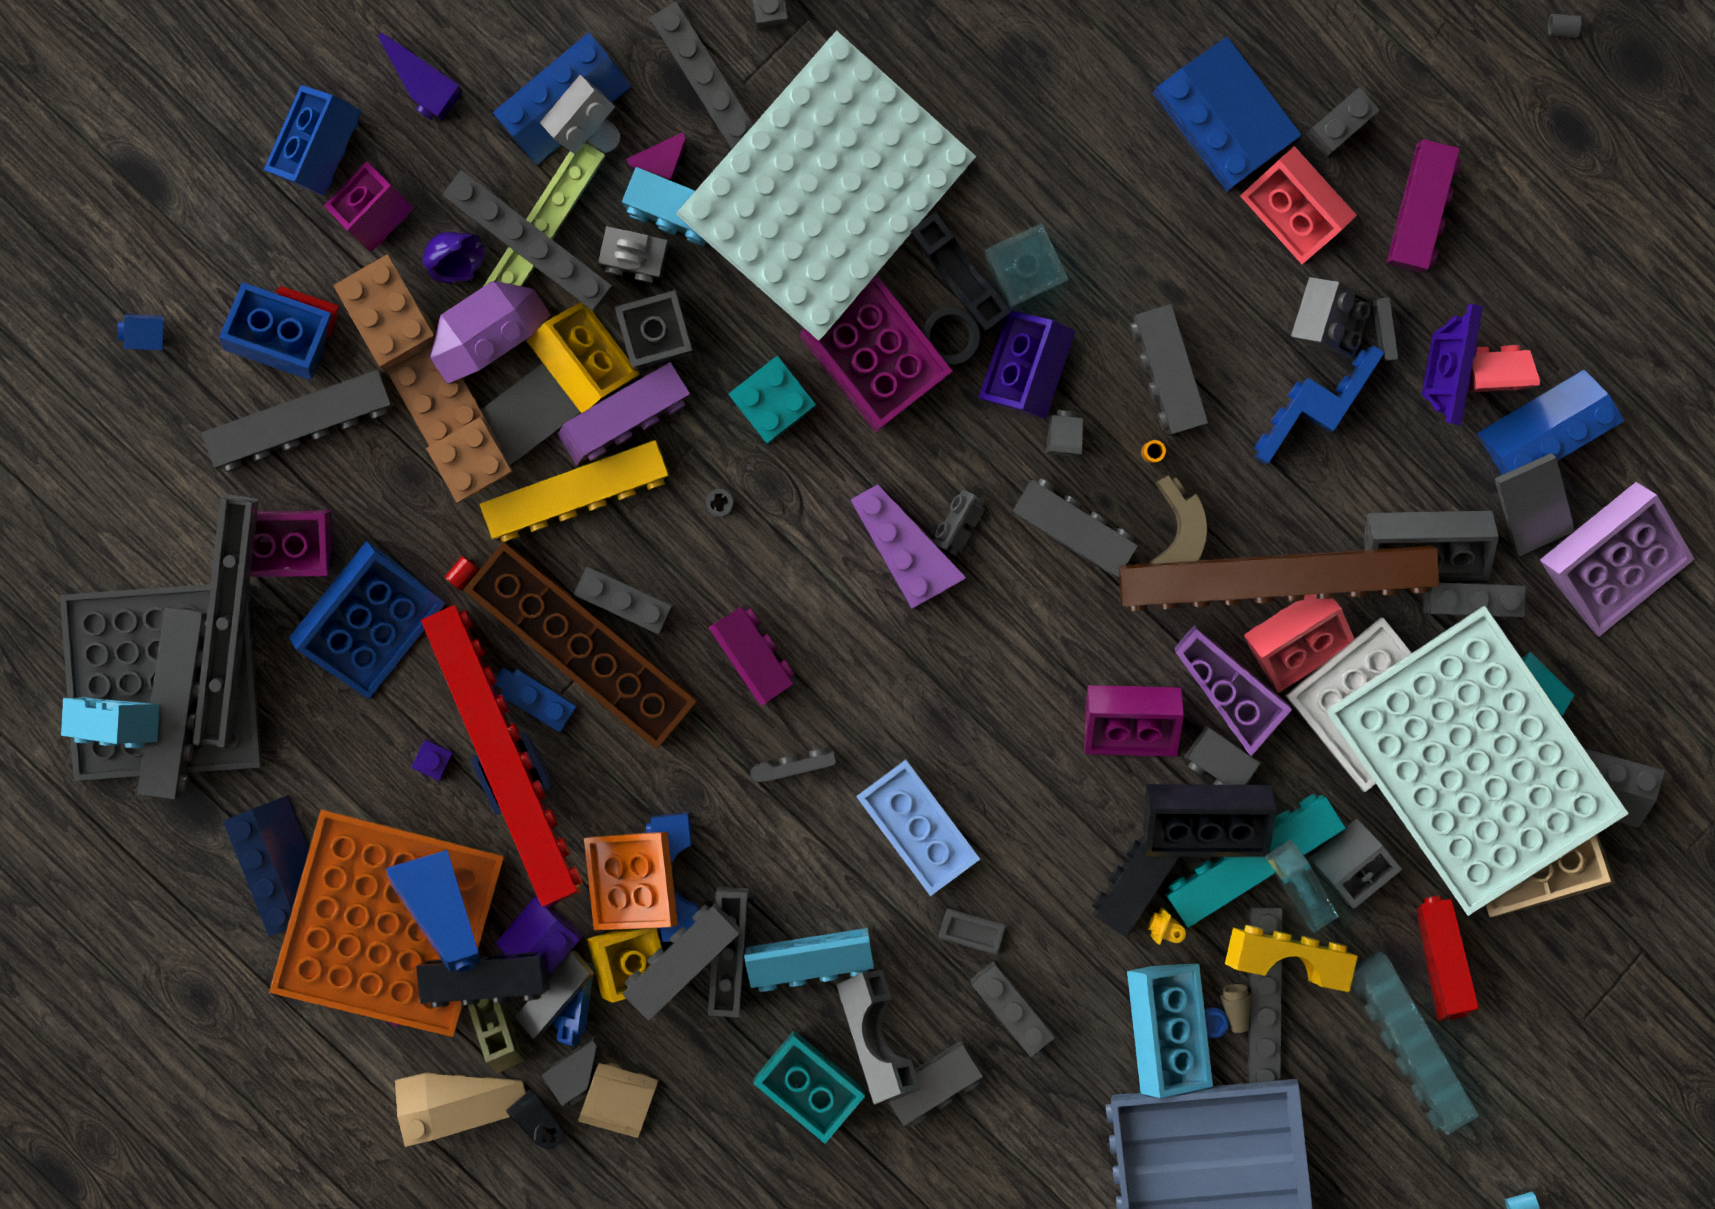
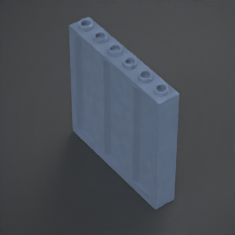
M1298 1079L1219 1085L1165 1098H1156L1141 1094V1092L1115 1094L1111 1097V1104H1106L1107 1122L1114 1124L1115 1135H1109L1111 1154L1117 1153L1118 1165L1113 1166L1114 1184H1120L1121 1196H1116L1117 1209H1312Z

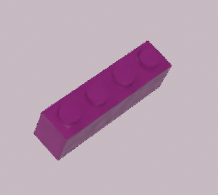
M1426 139L1417 143L1386 264L1420 273L1428 270L1429 266H1434L1438 254V249L1434 248L1436 238L1442 235L1446 219L1442 218L1444 207L1449 206L1454 189L1450 188L1452 176H1457L1461 165V158L1457 157L1459 148Z

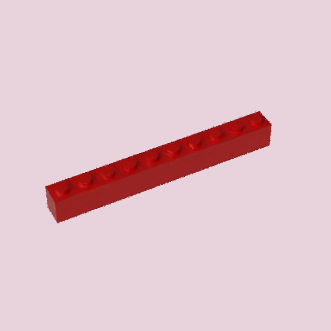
M453 605L422 619L421 623L541 906L549 908L582 893L579 885L583 884L581 875L576 866L571 868L567 856L571 855L569 847L563 837L559 839L554 828L558 826L555 814L551 808L546 809L542 800L546 797L544 788L539 780L534 781L530 772L534 768L532 760L527 751L522 753L518 741L522 740L516 724H510L506 713L510 711L509 706L502 694L498 696L494 684L498 683L492 668L490 666L486 667L482 656L486 655L479 638L474 639L470 628L474 627L469 613L467 610L462 611L459 607Z

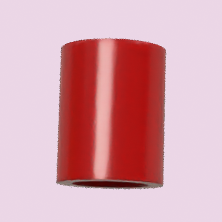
M462 555L444 577L457 589L462 590L479 568Z

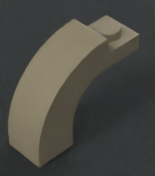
M1167 475L1155 484L1174 511L1177 520V532L1172 544L1164 552L1150 560L1149 564L1197 561L1201 557L1207 536L1204 508L1197 494L1191 495L1185 500L1182 495L1186 491L1176 477L1171 480L1169 475Z

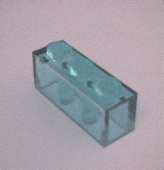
M1292 840L1287 841L1265 856L1296 911L1313 933L1339 917L1309 862Z

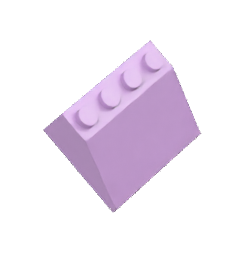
M1635 482L1541 558L1540 561L1556 586L1599 637L1695 558L1657 494Z

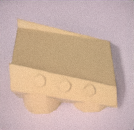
M598 1063L578 1121L638 1138L658 1080L650 1078L643 1073L636 1074L623 1070L620 1065L614 1063Z

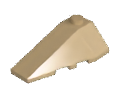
M1596 834L1486 904L1489 917H1496L1615 884L1598 835Z
M429 1072L396 1079L397 1117L404 1145L407 1147L436 1140L510 1117L506 1110L526 1093L524 1081L492 1077H465V1075H439Z

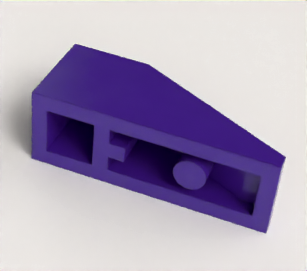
M381 32L378 38L411 98L418 104L416 110L429 120H432L435 116L443 121L463 92L461 87Z

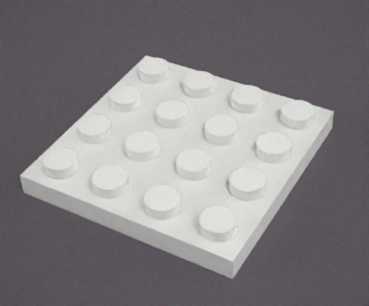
M1384 618L1377 620L1356 637L1355 640L1285 695L1363 792H1366L1376 783L1334 724L1326 709L1411 654V651Z

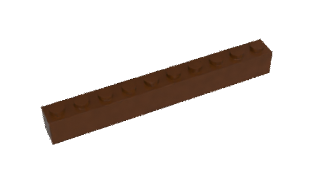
M1415 546L1119 565L1120 602L1122 606H1128L1129 611L1147 610V605L1160 604V609H1174L1179 607L1178 603L1191 602V607L1210 606V601L1222 600L1223 605L1241 604V599L1254 598V603L1273 602V597L1285 596L1286 601L1304 600V595L1316 594L1317 599H1331L1336 597L1335 593L1348 592V597L1367 596V591L1379 590L1380 595H1394L1399 593L1398 589L1411 588V593L1430 592V587L1439 586L1438 549L1433 546Z

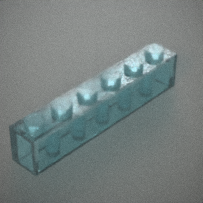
M1379 951L1355 965L1351 986L1358 996L1363 994L1368 1005L1364 1006L1368 1016L1373 1023L1378 1021L1381 1025L1383 1032L1379 1034L1388 1049L1394 1048L1399 1058L1395 1062L1404 1076L1409 1074L1414 1085L1410 1086L1418 1102L1424 1101L1430 1111L1425 1114L1435 1130L1440 1128L1448 1135L1479 1117L1387 955Z

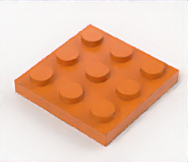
M668 832L590 836L584 838L594 930L662 928L678 925Z

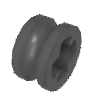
M715 489L706 498V507L715 516L729 514L735 505L733 495L726 489ZM718 493L723 494L722 498L727 497L728 504L724 505V511H717L718 507L713 508L712 501L716 500V494Z

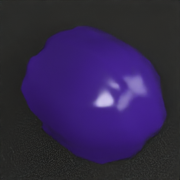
M442 232L431 238L427 243L423 255V265L427 268L430 277L435 281L448 284L468 281L474 278V272L485 260V248L482 245L481 238L477 235Z

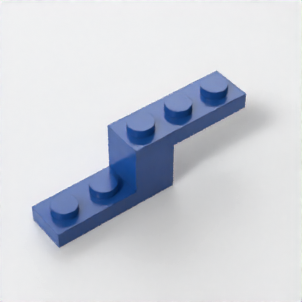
M1375 346L1368 348L1367 351L1362 349L1352 363L1356 368L1350 377L1345 375L1336 387L1335 391L1339 393L1338 396L1310 378L1303 380L1302 383L1297 381L1287 395L1291 400L1286 408L1280 407L1273 416L1271 423L1274 424V427L1268 435L1263 433L1255 444L1254 449L1257 450L1254 459L1262 464H1268L1299 415H1302L1328 433L1334 431L1385 352Z

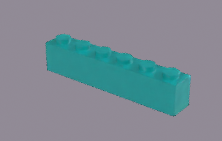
M1312 794L1299 802L1301 807L1292 813L1287 810L1275 817L1269 857H1220L1213 863L1207 860L1194 869L1196 873L1185 879L1182 876L1168 885L1170 890L1165 892V895L1183 924L1189 928L1346 829L1328 799L1321 794L1317 797L1315 794Z

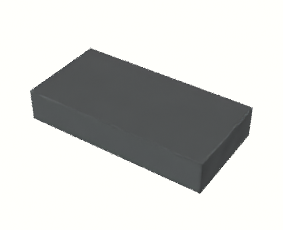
M1390 297L1380 298L1373 301L1372 311L1377 346L1385 352L1380 359L1381 363L1397 360L1398 353Z
M946 908L938 938L998 955L1006 924Z

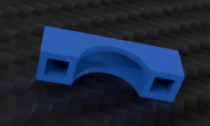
M690 812L653 815L651 823H646V833L668 832L671 866L677 854L692 844ZM675 887L674 894L678 925L657 928L658 934H662V942H669V939L682 926L686 930L689 929L696 922L692 916L699 910L698 903L691 902L682 897Z

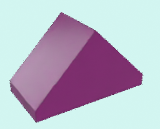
M682 132L626 160L632 170L638 167L673 182L687 145L686 138Z

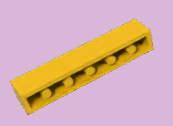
M654 440L485 501L479 505L491 538H500L501 542H507L518 538V531L530 528L531 532H535L548 527V520L559 517L560 522L578 516L576 510L588 506L589 511L607 505L606 499L617 496L620 501L636 495L634 489L646 485L648 490L660 487L665 484L664 479L670 477L659 444Z

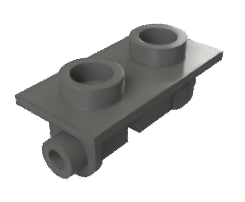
M962 489L961 493L953 499L950 506L951 511L946 520L938 526L933 543L954 556L957 555L958 551L962 552L972 534L965 530L963 526L967 523L975 528L985 511L983 506L986 502Z

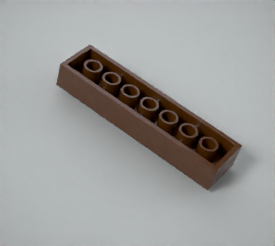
M502 542L464 588L467 594L655 749L662 745L699 700L508 542Z

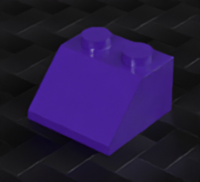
M536 895L496 944L505 954L547 951L548 972L550 975L583 934L553 908L542 907Z

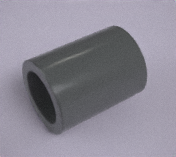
M1554 13L1550 15L1548 35L1575 38L1579 36L1581 16Z

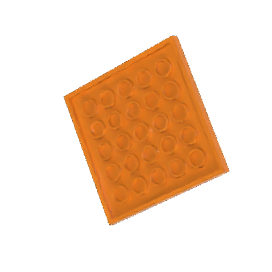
M321 809L269 993L453 1037L462 1008L461 1000L449 1001V1005L444 1007H431L430 1003H420L416 966L424 960L441 958L391 886L386 868L448 850L478 949L504 858L503 855Z

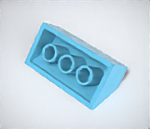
M868 928L746 947L744 954L751 988L758 987L759 991L777 989L776 984L789 982L790 987L801 986L808 983L807 979L818 977L820 982L838 979V974L850 973V976L854 977L868 972V969H874Z
M1199 964L1159 965L1127 971L1141 1094L1165 1098L1213 1087Z

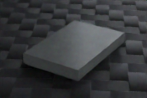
M543 363L481 409L503 447L501 452L510 467L560 430L564 423L581 414Z
M1552 453L1494 478L1513 549L1518 556H1522L1575 532L1557 458Z

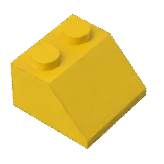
M657 928L618 929L587 939L602 999L612 1003L626 999L622 994L627 988L624 982L637 969L642 974L650 966L647 960L661 948Z

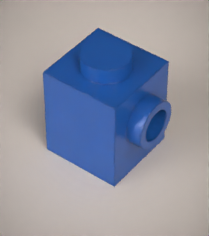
M125 314L124 322H118V340L124 341V349L163 350V316Z

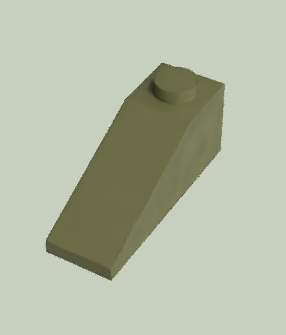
M491 998L480 999L478 1004L468 1005L485 1062L496 1073L525 1062L517 1033L504 1002L492 1003Z

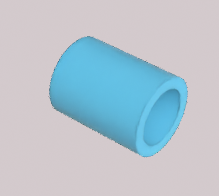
M1532 1191L1505 1199L1507 1209H1539L1536 1196Z

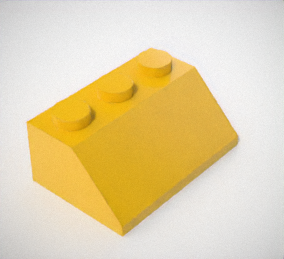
M581 302L544 322L527 340V343L581 413L611 397L640 375L638 370L633 371L630 360L593 311Z

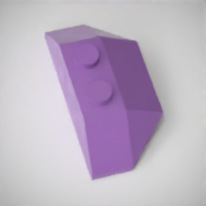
M491 281L440 315L430 359L447 384L481 370L532 336L550 317V313L534 289Z

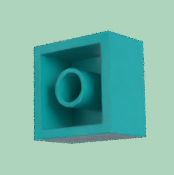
M778 356L728 394L767 445L816 408V404Z

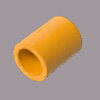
M1158 440L1147 442L1141 449L1142 458L1148 463L1158 462L1166 454L1164 444ZM1150 445H1156L1159 448L1160 453L1156 459L1151 458L1147 453Z

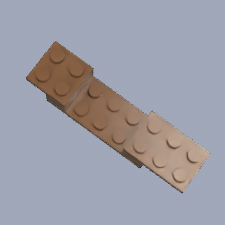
M387 254L333 285L380 368L387 371L429 445L426 450L455 501L459 504L513 473L501 452L503 447L463 377L447 384L430 359L436 330L429 317L420 310L391 257Z

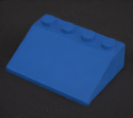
M1225 37L1157 86L1153 92L1155 98L1226 192L1301 136V133L1228 37Z
M366 541L290 635L289 639L297 651L369 699L424 631L421 620L439 612L446 602L394 560Z

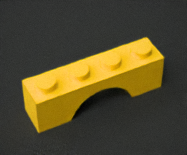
M1245 925L1244 930L1233 928L1225 960L1226 965L1239 971L1265 976L1269 969L1279 960L1296 956L1302 960L1306 967L1308 981L1325 988L1345 992L1350 991L1358 956L1348 952V946L1335 942H1329L1328 947L1319 945L1320 940L1305 936L1301 937V941L1292 940L1291 934L1280 931H1273V935L1263 934L1264 929L1251 925Z

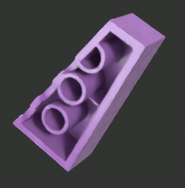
M671 362L567 421L563 424L557 435L575 465L578 466L588 459L592 461L606 452L605 449L614 443L620 445L633 436L632 432L642 427L645 430L659 421L658 416L668 411L671 415L685 406L683 401L690 393Z
M878 484L850 500L911 609L966 578Z
M1195 624L1174 647L1181 661L1201 686L1246 751L1252 756L1292 710L1290 705Z

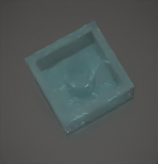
M1042 223L984 251L985 259L1009 310L1058 288L1069 280Z

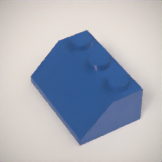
M301 85L264 171L325 196L327 189L333 182L336 168L346 153V146L351 134L358 126V118L362 110L334 95Z
M242 282L219 339L224 351L312 381L324 352L332 314Z

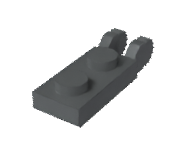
M822 747L809 751L810 757L798 759L797 754L779 758L780 764L777 765L769 761H763L751 768L750 776L754 782L757 781L758 783L833 766L837 763L835 750L828 752L827 747Z

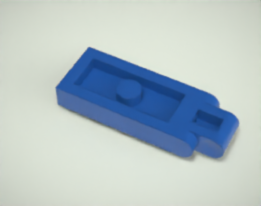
M502 667L496 677L498 683L495 685L503 689L501 694L505 699L558 732L563 730L577 707L571 701L517 668L513 673Z
M587 963L592 971H594V964ZM593 976L554 1020V1028L558 1030L557 1041L559 1043L575 1047L579 1043L580 1035L585 1033Z

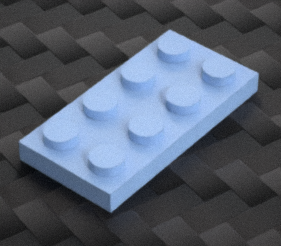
M906 759L856 796L930 896L980 860L979 856Z

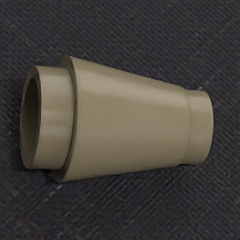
M1243 984L1226 986L1223 988V995H1221L1231 1031L1235 1033L1246 1032L1250 1029L1252 994L1248 992V987Z

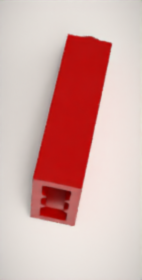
M1442 896L1423 899L1424 904H1421L1416 910L1437 1020L1442 1022L1468 1017L1477 1011L1479 1007L1452 899L1442 900Z

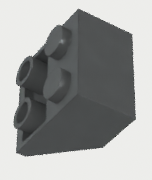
M1309 277L1291 337L1307 345L1355 359L1357 349L1361 344V336L1366 320L1371 312L1373 300L1340 282Z
M1357 818L1345 826L1346 829L1333 836L1309 856V859L1340 897L1353 909L1402 870L1384 846Z

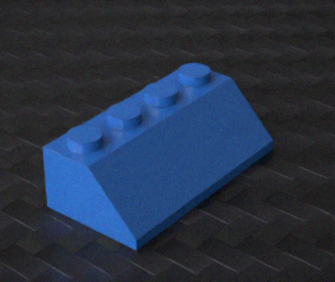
M589 32L493 112L536 166L562 146L548 133L540 121L579 75L599 89L611 103H614L632 87Z
M1582 370L1479 431L1477 434L1501 475L1550 453L1558 461L1625 420L1610 395L1585 370Z

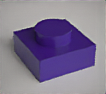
M425 739L411 768L440 781L454 752Z

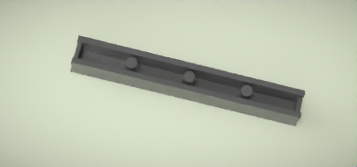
M231 494L220 498L193 744L204 743L225 748L232 742L259 498Z

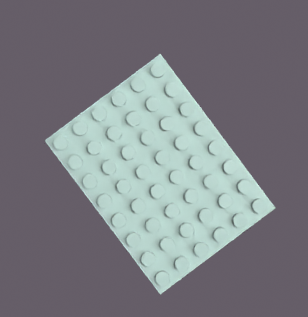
M836 30L677 211L676 215L817 340H820L911 234L910 231L922 221L976 156Z
M1485 606L1326 709L1334 724L1468 916L1629 814Z

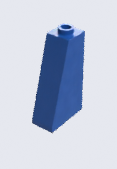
M448 850L386 868L391 886L449 972H467L472 970L475 964L481 963Z

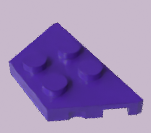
M1469 304L1467 306V313L1463 317L1455 315L1444 327H1440L1432 334L1421 393L1427 401L1432 403V407L1437 412L1444 413L1447 416L1445 420L1447 423L1461 426L1467 391L1471 384L1470 375L1473 359L1477 352L1476 342L1483 306Z

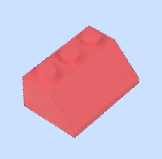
M1295 146L1240 195L1301 264L1306 262L1357 216Z
M1316 594L1305 595L1304 600L1296 601L1287 608L1280 610L1276 615L1244 634L1252 654L1278 693L1321 667L1355 640L1342 608L1334 598L1317 599Z

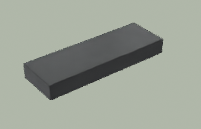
M576 951L569 952L549 976L550 989L541 994L540 999L528 1001L516 1014L515 1018L533 1039L540 1038L595 973Z

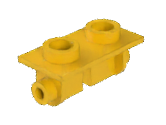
M1161 907L1159 913H1153L1148 930H1151L1150 936L1157 944L1160 945L1162 939L1173 943H1180L1185 939V929L1177 920L1171 918V915L1165 908Z

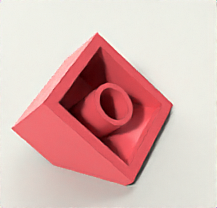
M1520 345L1501 346V352H1489V347H1477L1470 375L1471 384L1467 393L1524 390L1540 385V379L1530 350L1520 351Z

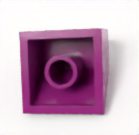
M367 161L324 205L339 223L370 252L381 245L387 235L398 224L402 223L414 209Z

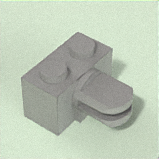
M581 75L578 76L540 121L548 133L573 154H576L585 142H588L598 151L607 153L616 148L620 141L618 129L606 119L615 106L599 89Z
M606 226L598 263L601 267H605V273L622 276L623 272L635 274V280L653 283V279L661 280L669 243L664 239Z

